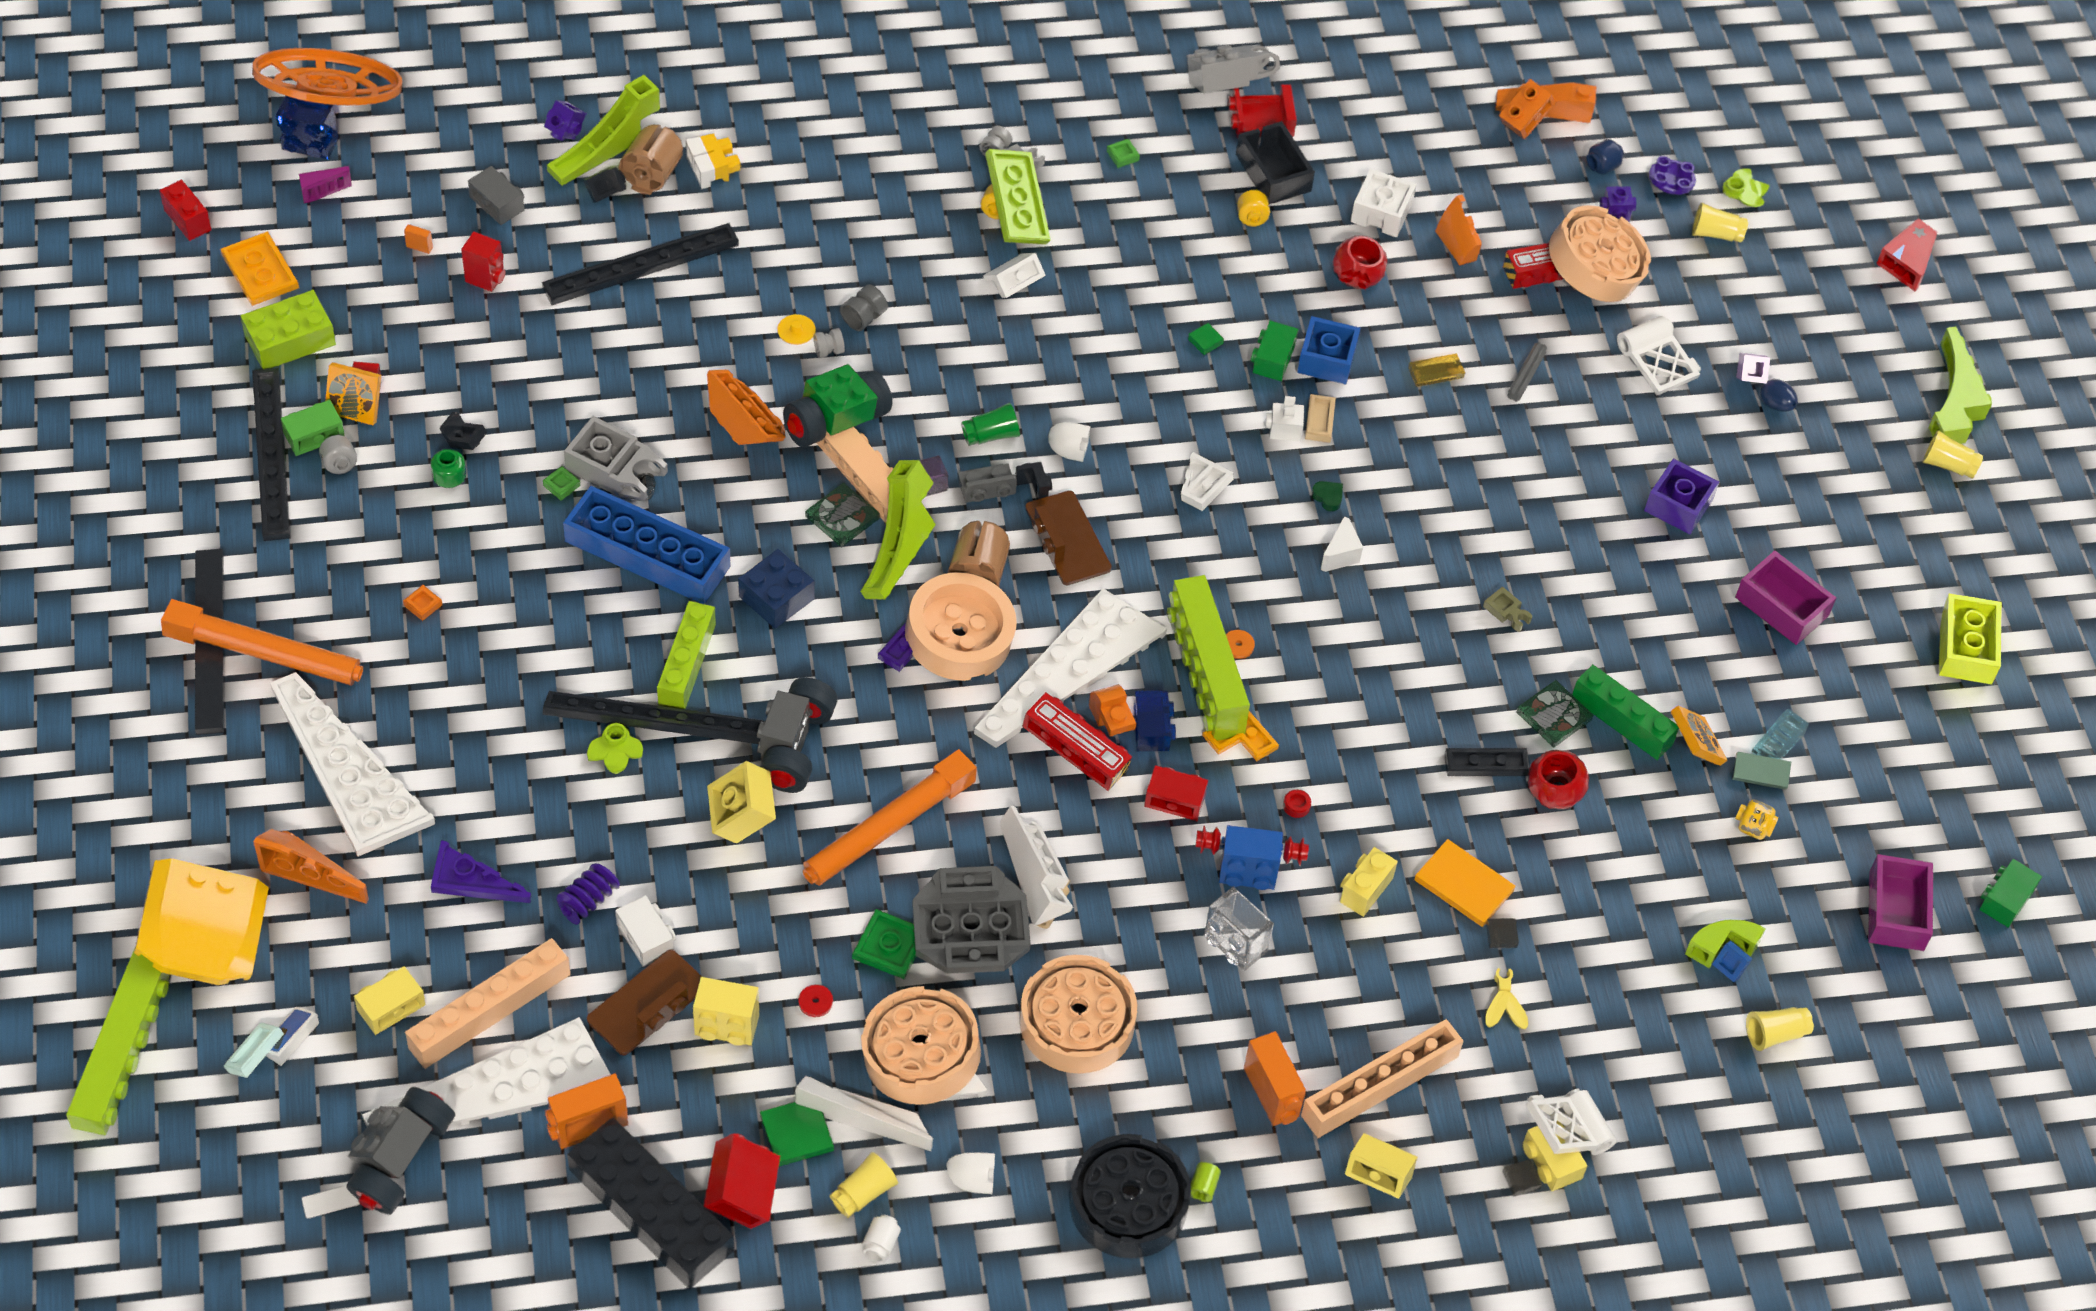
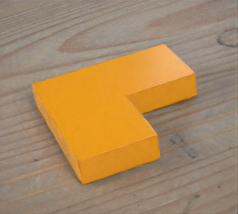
M1250 711L1245 734L1240 733L1232 738L1217 741L1211 734L1212 731H1204L1202 733L1204 739L1218 755L1241 743L1252 757L1258 761L1279 748V744Z

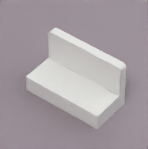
M1036 253L1020 254L983 275L985 280H994L1001 298H1007L1046 276Z

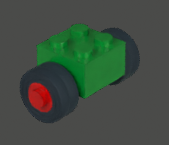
M849 364L806 380L803 398L792 401L784 407V424L791 439L798 446L807 447L823 440L826 436V431L832 436L869 420L886 415L892 409V395L886 380L881 374L876 371H868L858 375Z

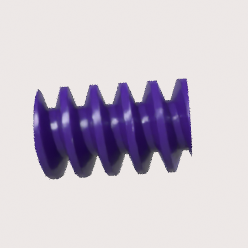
M594 863L589 867V870L581 874V878L578 877L573 881V885H568L565 888V892L557 895V904L563 915L572 924L578 925L580 924L578 915L587 918L588 911L586 907L591 911L596 910L597 906L593 900L602 904L605 900L602 893L608 897L611 896L613 893L611 887L614 889L620 888L619 880L605 866Z

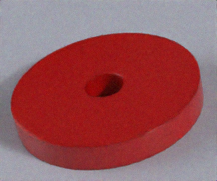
M822 985L807 986L799 995V1008L807 1016L822 1017L832 1009V993ZM818 999L819 1002L814 1003L813 1000Z

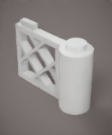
M1659 316L1619 333L1617 336V344L1620 351L1625 356L1631 357L1657 396L1697 379L1701 370L1695 359H1689L1673 336V323L1664 316ZM1670 345L1675 352V356L1672 357L1661 353L1662 348ZM1647 355L1656 358L1654 366L1644 363L1641 357ZM1659 359L1672 363L1671 371L1657 367ZM1676 365L1685 367L1690 374L1684 376L1675 373ZM1659 374L1668 377V383L1660 386L1655 379V375Z
M1574 1089L1561 1098L1544 1099L1543 1095H1534L1528 1098L1529 1102L1526 1104V1107L1554 1154L1590 1150L1592 1155H1598L1609 1150L1617 1142L1616 1137L1587 1090L1580 1091V1089ZM1559 1107H1563L1567 1116L1559 1111ZM1542 1111H1544L1545 1113H1547L1548 1115H1550V1119H1549L1548 1117H1546V1116L1542 1113ZM1557 1121L1565 1125L1567 1130L1556 1124ZM1573 1132L1577 1133L1582 1140L1574 1136ZM1556 1134L1563 1138L1565 1143L1561 1144Z

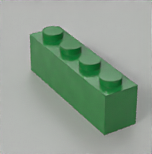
M1592 664L1577 679L1571 698L1658 761L1674 744L1679 730L1678 725Z

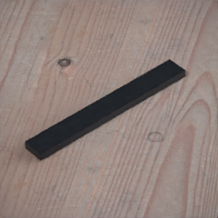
M726 223L542 282V288L552 306L739 246V239L730 223Z
M279 368L252 370L263 541L291 539L284 432L281 422L282 402Z
M223 549L196 550L195 606L203 608V614L224 619ZM196 640L195 732L196 735L225 733L224 648Z
M555 691L548 692L543 705V715L608 724L619 723L629 727L759 744L761 739L757 738L759 725L761 722H766L758 719Z

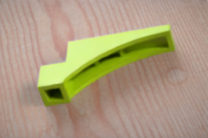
M645 75L624 85L622 94L603 119L575 146L548 163L547 172L563 186L628 149L641 131L640 120L660 110L659 88Z
M1949 327L1946 329L1940 343L1948 368L1949 386L1947 399L1942 409L1934 413L1928 428L1932 437L1939 430L1954 441L1964 444L1970 432H1972V421L1985 420L1989 409L1992 407V399L1983 386L1981 375L1977 373L1973 357L1969 355L1965 347L1964 338L1960 336L1957 327Z
M899 460L887 477L889 482V504L886 528L876 563L860 591L865 599L885 600L890 595L891 590L904 574L905 569L916 556L918 550L936 525L921 502L934 483L919 460Z

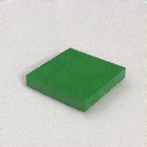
M876 909L852 953V959L905 980L916 958L914 924Z
M792 1102L760 1112V1118L771 1151L780 1156L779 1167L834 1151V1145L822 1111Z

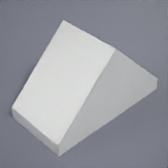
M1343 518L1324 553L1321 570L1325 572L1360 563L1363 546L1349 518Z

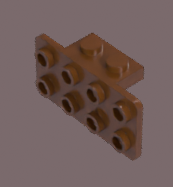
M1068 490L1026 504V512L1032 522L1034 532L1038 534L1044 552L1049 556L1062 584L1068 586L1111 572L1112 566L1073 491Z
M668 950L587 1015V1023L620 1055L625 1056L695 1000L702 976L675 950Z

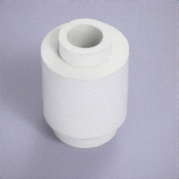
M881 1215V1217L873 1218L862 1243L864 1248L862 1253L866 1258L881 1263L891 1255L901 1231L893 1217Z

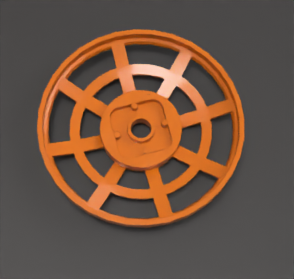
M318 48L280 49L258 56L253 61L252 66L253 77L266 88L295 99L319 104L343 106L376 104L395 98L402 90V77L393 68L365 56L337 50ZM315 61L316 68L288 69L281 62ZM325 61L351 65L362 69L356 74L327 69ZM270 65L281 71L274 79L264 76L260 72ZM373 72L382 76L391 84L377 87L376 84L365 77ZM289 77L296 81L297 85L285 83L283 80ZM356 83L366 86L367 89H357ZM370 94V96L356 97V95Z

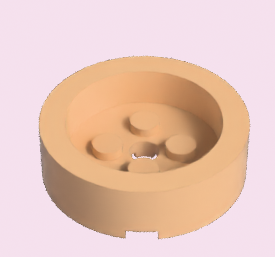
M1585 205L1571 210L1553 232L1549 241L1550 256L1560 275L1576 290L1599 301L1618 302L1626 299L1649 272L1648 265L1651 262V256L1648 246L1640 233L1623 217L1617 219L1608 214V209L1599 206Z
M969 573L942 574L925 582L913 596L905 624V637L913 651L912 655L930 672L952 680H971V677L983 674L987 676L993 673L1004 663L1009 654L1016 631V614L1007 595L991 581ZM963 627V631L966 634L958 636L952 630Z
M1067 955L1053 959L1042 965V969L1033 977H1030L1025 985L1020 1010L1022 1037L1029 1050L1040 1061L1054 1069L1068 1073H1090L1104 1069L1116 1062L1126 1052L1132 1041L1137 1016L1136 995L1125 975H1120L1110 967V963L1102 959L1087 955ZM1074 1004H1083L1087 1010L1078 1015L1071 1008Z
M924 986L897 991L880 1001L865 1020L866 1025L863 1035H861V1044L867 1073L873 1084L882 1093L894 1100L908 1104H930L945 1100L962 1090L971 1081L978 1069L981 1047L976 1018L969 1006L961 998L943 989L940 992L924 990ZM917 1035H926L928 1037L925 1044L923 1042H912V1040Z

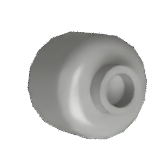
M335 435L321 443L319 455L327 471L333 474H343L355 466L357 454L353 444L347 437Z

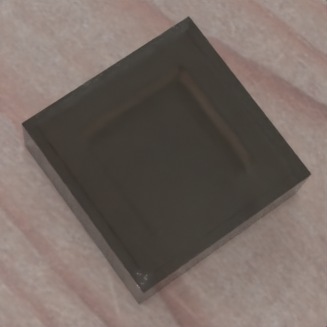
M1515 918L1487 919L1486 927L1489 948L1518 947L1519 940Z
M1531 1159L1505 1166L1502 1170L1513 1197L1539 1190L1542 1187V1182Z

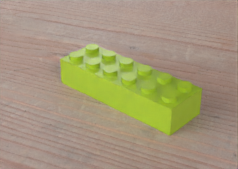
M1206 575L1174 580L1173 591L1169 593L1171 607L1167 608L1169 622L1174 623L1176 628L1174 630L1177 645L1181 644L1183 649L1181 652L1183 664L1188 666L1190 670V685L1192 688L1195 687L1197 691L1196 702L1198 709H1203L1205 715L1203 717L1206 732L1212 731L1211 734L1217 741L1232 738L1240 733L1245 734L1250 703Z

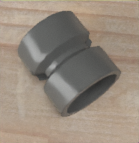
M866 285L857 292L856 296H852L840 306V313L848 326L856 331H862L873 322V319H877L888 309V304L879 289L873 285Z

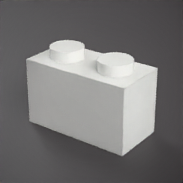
M646 895L615 910L617 926L643 968L653 963L666 951L674 950L673 941L676 940L673 929L669 924L664 925L661 920L662 914L656 903L651 904Z

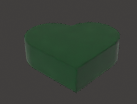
M1316 482L1313 486L1312 497L1316 501L1321 502L1322 507L1327 511H1337L1340 508L1343 483Z

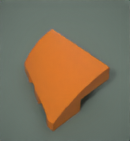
M1462 194L1457 195L1449 204L1435 231L1459 265L1477 261L1482 245L1480 237L1475 230L1472 216L1466 217L1463 211L1462 204L1465 198Z

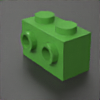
M331 400L317 403L309 408L290 413L281 418L284 435L295 456L320 448L321 443L331 436H345L342 420Z

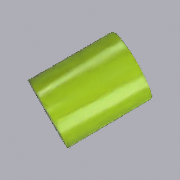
M1207 1162L1197 1164L1191 1181V1197L1193 1199H1199L1202 1202H1210L1213 1199L1221 1174V1170L1217 1166Z

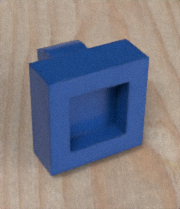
M1730 941L1725 944L1712 965L1731 981L1735 982L1741 977L1753 958Z

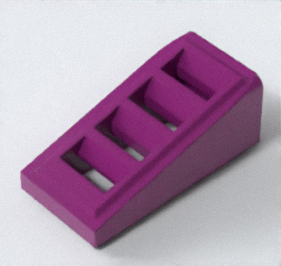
M349 166L299 174L304 203L318 200L352 186Z

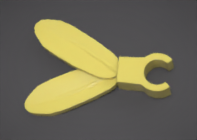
M1498 968L1494 976L1498 993L1487 1010L1485 1016L1486 1026L1493 1027L1498 1024L1506 1010L1516 1026L1526 1029L1528 1027V1017L1518 1000L1510 992L1513 971L1510 968L1507 972L1508 978L1505 979L1500 977V969Z

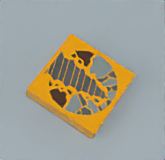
M332 362L328 368L325 401L331 400L339 417L374 425L377 422L381 375Z
M1679 705L1671 710V714L1693 755L1720 766L1728 761L1705 717Z

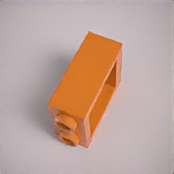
M616 1073L548 1097L549 1109L545 1110L548 1121L546 1125L551 1140H557L561 1150L581 1143L612 1117L623 1127L628 1126L626 1097Z

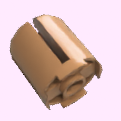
M655 124L644 127L638 133L618 166L626 180L632 184V190L641 194L651 195L653 191L663 188L682 159L683 146L681 139L673 130L664 127L662 130L660 125Z
M972 521L965 525L959 532L948 573L958 572L977 575L999 587L1010 550V541L1005 530L995 523L984 521L983 525L980 521Z

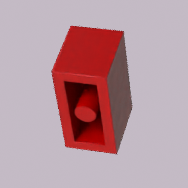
M182 179L159 190L164 211L189 241L211 231L207 209Z
M473 231L461 248L465 282L493 292L495 287L501 284L505 278V270L503 268L504 255L501 250V242Z
M1155 765L1146 792L1144 807L1198 821L1207 792L1208 780L1195 774L1189 775L1175 771L1170 767Z

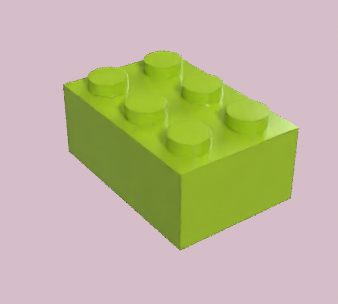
M314 290L240 315L244 335L262 369H270L336 345L333 325Z

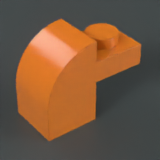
M1119 684L1092 691L1089 698V707L1098 727L1105 725L1110 736L1136 729V721L1126 702L1127 694Z

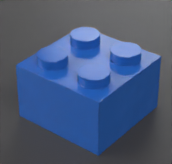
M1311 316L1300 354L1297 373L1347 385L1361 328Z

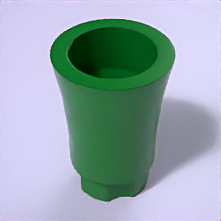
M1010 402L997 409L961 422L963 435L968 446L977 443L980 445L1005 438L1020 437L1017 417Z

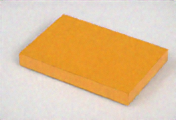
M268 231L221 249L224 260L251 306L299 288L298 281Z
M1449 839L1443 843L1419 870L1414 879L1481 927L1488 922L1514 892L1516 885Z

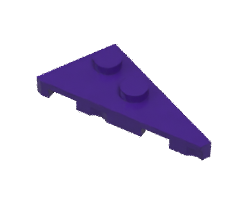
M441 840L431 882V893L531 903L532 895L523 886L516 882L514 884L503 879L496 870L482 862H476L467 853H459L452 849L448 842Z

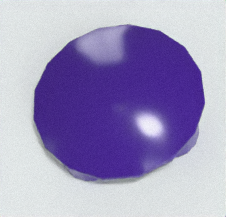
M1660 156L1649 170V178L1653 185L1669 194L1680 195L1688 193L1696 184L1695 167L1690 162L1682 163L1677 160H1671L1666 156Z

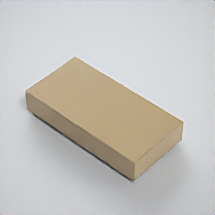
M1310 394L1306 440L1331 443L1335 397Z

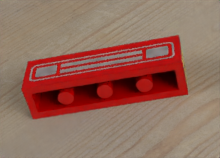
M1549 243L1508 250L1506 252L1503 269L1513 289L1542 283H1552L1564 279L1553 264Z
M1045 692L1026 712L1022 725L1023 728L1107 791L1128 770L1132 759L1128 751L1108 739L1104 732L1089 725L1080 714L1073 713L1065 707L1063 702L1057 697H1052Z

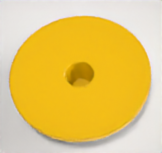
M797 314L783 318L777 328L780 338L794 345L810 341L816 330L810 318Z

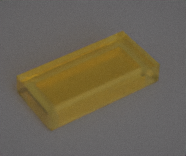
M1457 353L1409 362L1408 368L1416 387L1462 379L1465 376L1464 368Z

